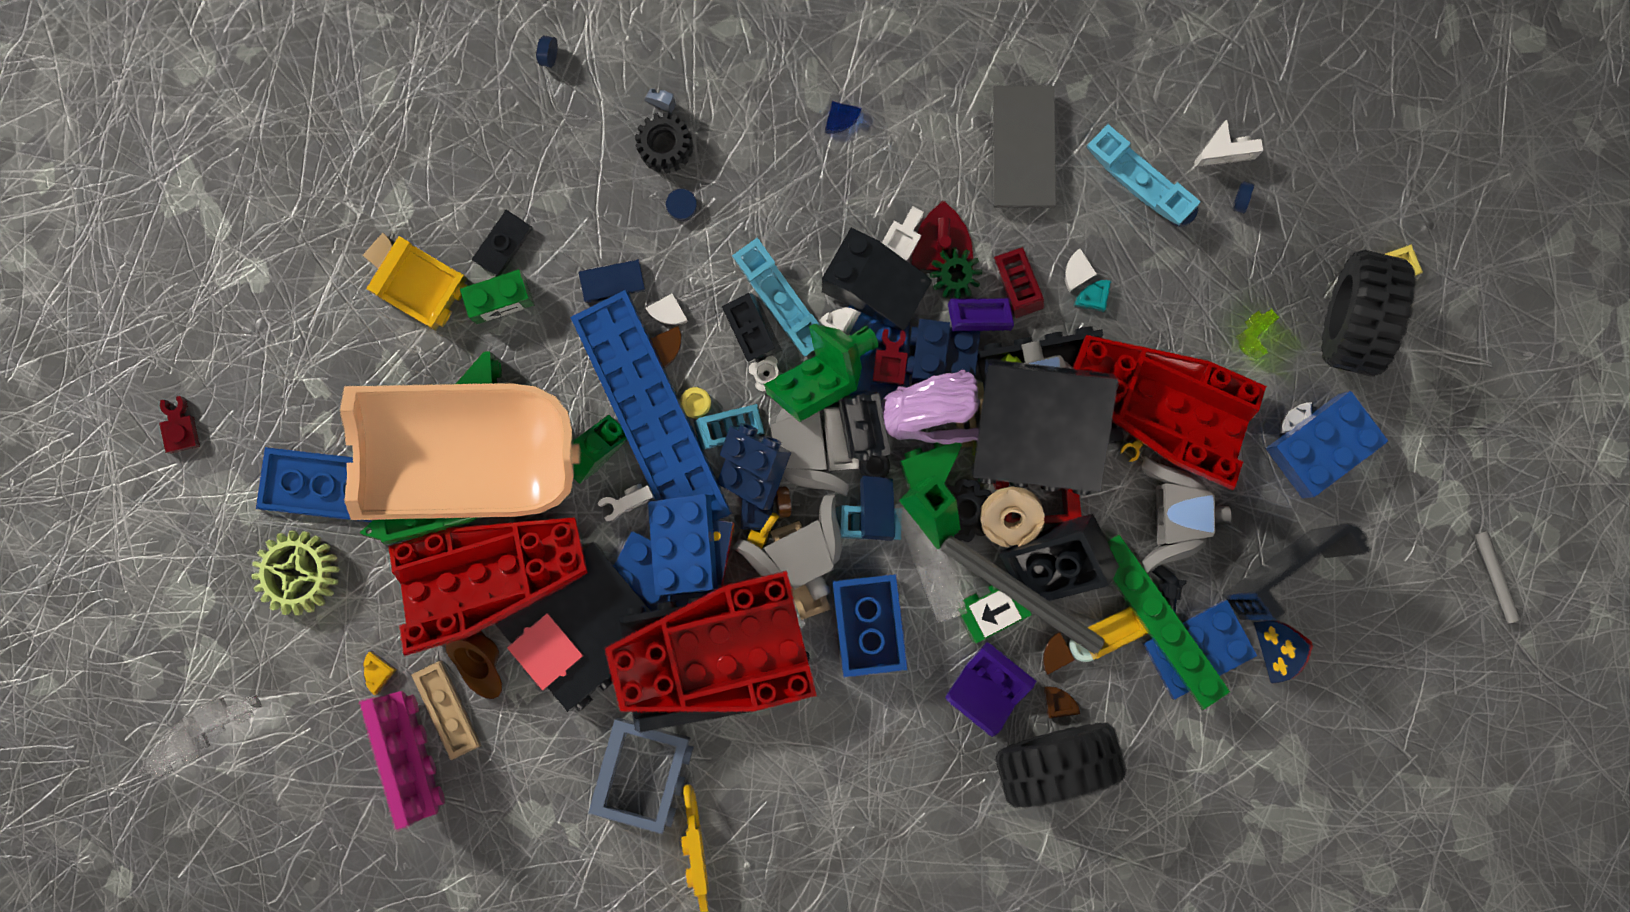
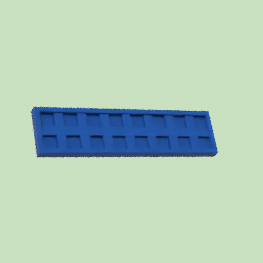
M624 290L570 317L655 500L708 494L711 496L712 520H721L733 514L628 291Z

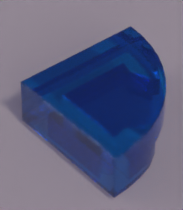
M832 101L825 133H841L851 128L859 119L862 108Z

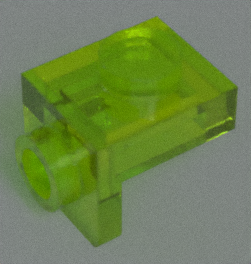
M1272 308L1264 314L1259 310L1244 322L1248 327L1236 336L1241 351L1246 356L1253 357L1255 360L1268 352L1256 337L1279 319V316Z

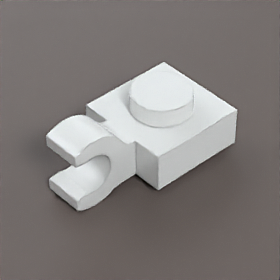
M914 206L911 208L903 225L894 221L882 241L884 245L906 261L910 258L921 238V235L914 232L924 212Z
M637 484L625 490L626 496L619 500L611 497L599 500L598 505L600 507L612 504L614 508L612 514L604 517L605 520L614 521L621 514L655 500L648 485L642 487L641 484Z

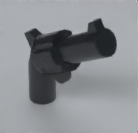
M1160 565L1154 568L1152 573L1166 583L1160 584L1158 590L1176 613L1177 600H1181L1182 586L1187 581L1179 580L1174 573L1165 566Z

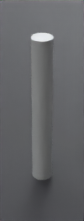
M1483 531L1474 534L1507 623L1519 621L1518 612L1488 532Z

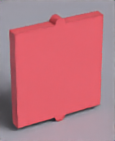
M548 613L531 628L526 627L524 634L507 647L542 690L546 689L558 677L566 676L567 670L584 656Z

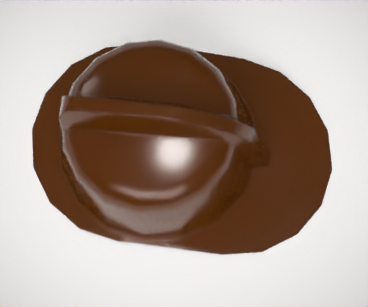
M482 631L470 637L447 643L445 647L446 653L455 664L468 687L484 698L494 699L499 697L502 692V681L495 668L499 659V649L496 644L486 637Z

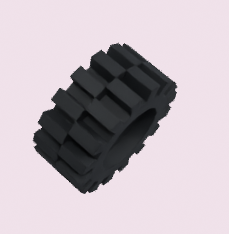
M663 112V117H660L658 113L653 114V120L650 121L647 117L644 119L646 125L642 126L640 124L637 128L639 134H635L636 149L650 169L653 167L656 172L660 173L661 169H663L665 173H671L670 168L674 167L675 171L679 170V164L683 163L686 165L688 162L686 157H691V147H693L692 136L684 121H680L678 116L673 114L670 117L669 113ZM661 133H670L676 139L674 148L667 153H659L653 148L654 139Z

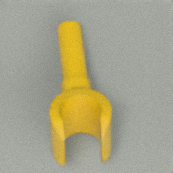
M1136 439L1133 443L1124 444L1120 449V454L1127 447H1133L1135 455L1128 461L1133 462L1138 459L1139 449L1144 443Z
M772 513L761 529V532L751 530L747 541L762 549L767 542L769 531L779 516L776 513Z

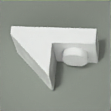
M1225 120L1194 161L1195 167L1256 159L1263 152L1262 139L1251 140V137L1245 136L1236 138L1231 143L1228 122Z

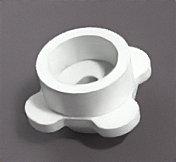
M767 356L765 360L758 363L754 362L749 366V373L754 375L756 380L755 387L759 391H766L764 384L783 374L779 372L777 367L778 361L774 356ZM769 371L770 374L769 376H764L763 373Z

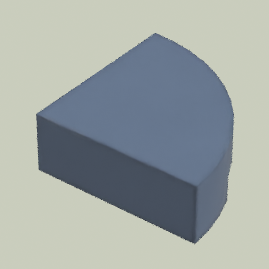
M652 88L644 101L672 114L676 106L673 94L665 90L658 93Z

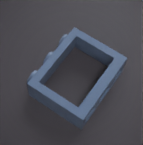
M622 718L614 719L588 813L661 834L665 831L666 826L672 827L677 808L671 807L675 795H681L685 782V777L680 776L683 764L689 765L694 746L689 745L690 737L662 729L640 733L635 731L633 721ZM627 733L676 746L656 819L606 806Z

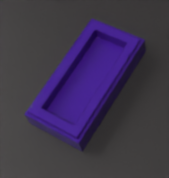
M950 299L948 302L952 331H1011L1014 327L1009 299Z

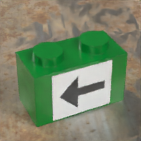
M519 269L460 289L468 317L476 325L535 305L526 277Z
M993 585L988 586L990 592L980 598L975 593L961 600L962 607L956 609L974 644L1031 616V611Z

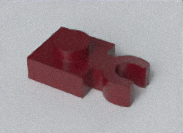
M884 329L882 343L886 350H876L873 382L903 386L908 353L899 352V348L903 346L906 334L905 331H901L900 339L897 342H891L888 339L889 329Z
M182 396L176 397L177 407L174 410L170 409L169 401L160 400V409L168 418V421L159 423L165 453L172 454L200 447L195 418L190 415H184L187 411L188 403Z

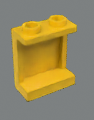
M398 236L366 289L436 331L438 326H445L452 314L449 308L455 299L459 301L462 298L460 289L468 285L465 284L467 277L464 274L453 270L416 248L409 241Z

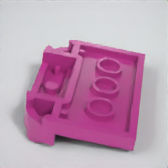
M398 691L389 695L360 701V707L395 830L408 827L423 818L436 815L439 806L445 804V798L442 788L440 786L436 787L433 774H436L435 762L431 755H427L424 745L427 743V734L423 725L418 724L415 714L419 712L416 697L413 694L407 696L405 692Z

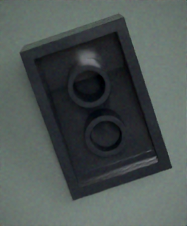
M851 227L822 277V293L899 331H905L931 285L932 279L879 240Z
M1093 513L1064 521L1041 532L1036 539L1020 547L1014 545L1001 551L999 554L1009 575L1048 601L1108 587L1119 568Z

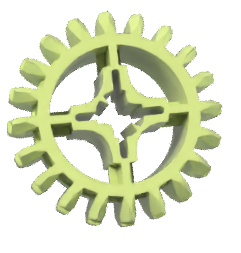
M293 530L289 531L288 537L285 534L279 533L276 537L277 543L273 540L266 541L269 551L261 549L257 551L258 555L263 559L262 562L254 561L252 563L254 567L260 568L259 573H254L251 576L252 579L260 580V584L256 585L254 590L256 592L265 591L260 600L262 602L271 601V610H278L281 607V613L284 615H289L291 611H293L294 615H302L304 609L308 613H312L315 611L314 603L318 606L325 605L322 594L325 596H332L334 594L328 586L329 584H338L337 579L331 578V573H337L340 569L330 565L337 557L335 554L326 555L331 546L329 544L320 545L321 537L314 536L310 539L309 532L302 531L298 535L297 531ZM295 548L294 554L290 555L289 560L285 564H276L281 555ZM307 552L315 559L318 572L312 571L309 567ZM295 568L300 573L308 575V577L299 576L297 578L291 575L290 572H285L284 569L292 570ZM274 574L279 575L282 579L284 594L278 589ZM306 582H315L313 588L306 595L296 599L297 592H301V588Z

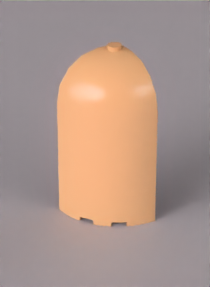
M513 383L344 386L340 413L344 426L346 446L352 445L353 463H347L345 504L351 520L517 517L538 514L559 505L571 492L574 464H580L579 444H573L568 411L555 396L536 386Z

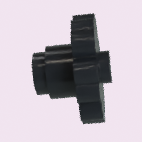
M960 479L956 482L955 487L945 485L957 501L961 529L953 537L968 543L974 539L975 535L985 536L980 515L982 505L992 494L991 491L987 489L980 490V485L976 480Z

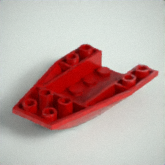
M1086 335L1073 369L1114 373L1117 377L1118 384L1112 422L1171 463L1234 490L1243 465V461L1239 460L1238 456L1250 420L1260 409L1267 386L1211 361Z
M575 517L448 528L388 546L392 573L401 584L406 624L399 626L403 654L405 656L470 637L559 591L588 573Z
M787 570L724 585L605 648L620 712H754L817 696Z

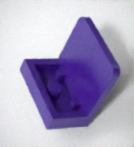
M986 642L967 662L946 694V700L988 735L995 737L1000 733L1014 707L1033 689L1037 681L989 642Z

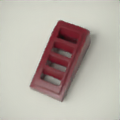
M1021 247L995 256L994 261L1015 318L1042 310L1044 308V298L1024 248ZM1021 261L1022 265L1008 270L1005 269L1006 265ZM1025 273V276L1012 281L1009 279L1010 277ZM1029 284L1030 288L1015 293L1014 289Z

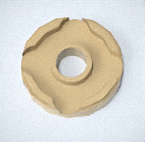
M1007 487L997 490L987 498L982 505L980 519L984 533L992 542L1002 547H1010L1009 545H1018L1020 547L1033 541L1040 534L1044 525V512L1041 501L1034 493L1024 488ZM1011 512L1021 515L1019 521L1015 523L1006 522L1004 517Z

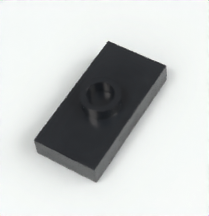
M505 210L471 260L494 276H500L532 231V226L508 210Z

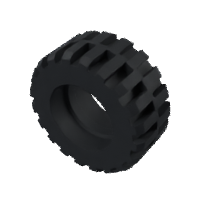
M1368 250L1357 251L1346 261L1344 269L1341 270L1338 276L1337 284L1334 286L1322 333V358L1330 367L1373 377L1385 372L1388 369V365L1392 364L1395 354L1399 351L1402 344V338L1406 333L1408 320L1412 313V303L1415 298V269L1409 261Z
M1106 722L1071 727L1019 741L1000 749L995 758L1006 801L1015 808L1044 806L1069 799L1072 800L1087 794L1090 795L1110 788L1112 785H1117L1125 779L1127 772L1116 730L1110 723Z

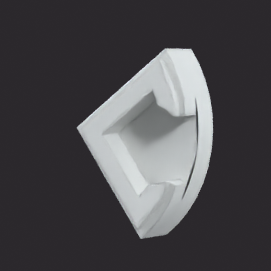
M1081 249L1071 256L1066 266L1065 284L1069 292L1096 276V272Z
M673 294L645 308L653 319L664 324L681 325L688 322Z
M847 307L826 313L818 323L822 326L840 329L846 335H849L861 312Z
M1312 402L1300 404L1285 415L1286 417L1283 418L1284 420H1282L1280 433L1289 432L1301 421L1308 418L1312 414Z

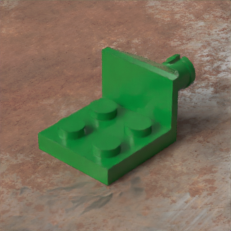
M812 324L809 326L816 356L764 384L767 395L797 421L801 422L856 391L862 369L860 357L878 347L877 337L871 328L868 329V326H864L852 335H846L840 329Z

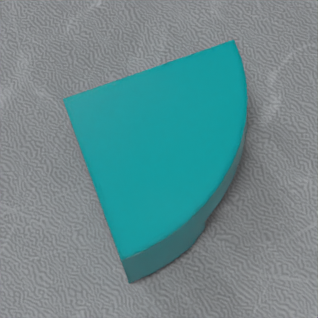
M1100 280L1088 285L1078 295L1074 307L1105 312L1111 280Z

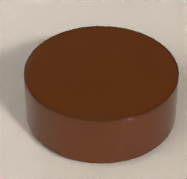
M786 486L779 487L775 496L776 512L779 518L790 517L791 515L790 493Z

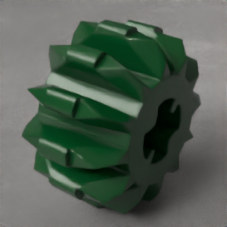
M953 247L951 249L952 259L949 258L945 251H942L940 257L944 264L933 260L931 265L940 269V272H932L929 274V277L932 279L940 278V282L936 283L933 289L937 290L944 285L946 288L942 293L943 298H947L950 291L953 290L954 299H960V289L969 297L972 295V291L968 284L976 288L980 286V282L973 279L972 276L982 275V270H972L971 267L977 264L979 260L976 257L970 262L966 261L970 253L969 250H964L961 258H958V249ZM956 266H959L963 279L960 280L959 278L956 282L950 280L952 275L948 270L950 267L954 269Z

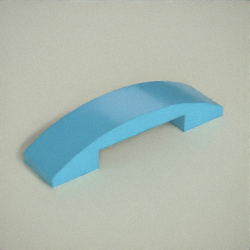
M1107 124L1087 145V149L1134 196L1161 216L1180 225L1200 205L1201 201L1178 182L1175 185L1133 151L1130 148L1131 143Z
M758 238L754 239L733 254L732 257L778 324L805 357L814 351L809 326L820 324L809 313L779 271L775 261Z

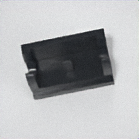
M747 293L722 306L748 363L751 361H762L763 357L769 354L775 355L782 351L756 295Z
M864 390L849 394L838 400L848 457L850 459L869 460L871 455L886 456L891 454L879 393Z

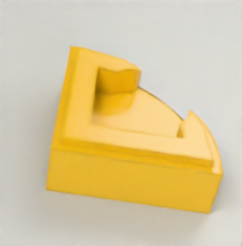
M369 651L365 657L363 667L366 686L373 695H378L396 669L373 651Z

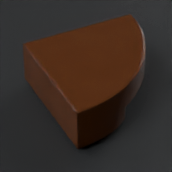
M679 326L651 338V342L664 368L670 365L679 353L682 341Z
M1060 632L1049 639L1044 649L1042 664L1046 675L1075 660Z
M1043 687L1048 718L1081 714L1077 702L1067 692L1056 687Z

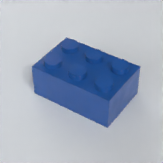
M1352 391L1336 395L1265 449L1301 498H1312L1389 441Z
M896 574L833 581L843 677L907 670Z

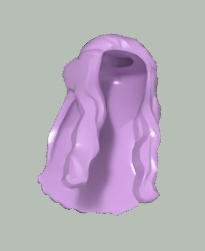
M960 370L957 373L932 376L908 388L898 387L896 391L889 393L881 402L887 434L895 437L897 440L918 439L927 443L952 444L955 442L977 441L979 428L937 430L933 432L922 431L925 428L951 422L964 423L972 418L973 414L978 412L980 406V399L977 398V380L972 373Z

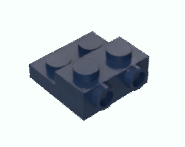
M919 319L918 327H912L910 345L916 346L915 356H908L906 373L912 375V385L925 381L932 376L957 373L960 370L970 372L975 377L980 331H952L950 322Z
M741 423L739 427L730 426L720 452V456L726 459L717 482L723 488L760 509L770 510L792 452L781 447L782 442L770 436L763 437L757 434L758 429L751 425Z

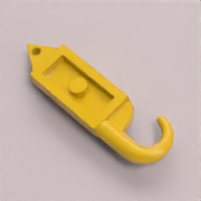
M686 784L683 787L688 828L686 836H682L681 841L683 855H689L691 868H686L688 888L693 887L694 896L698 897L700 912H709L707 899L709 883L697 799L693 786Z

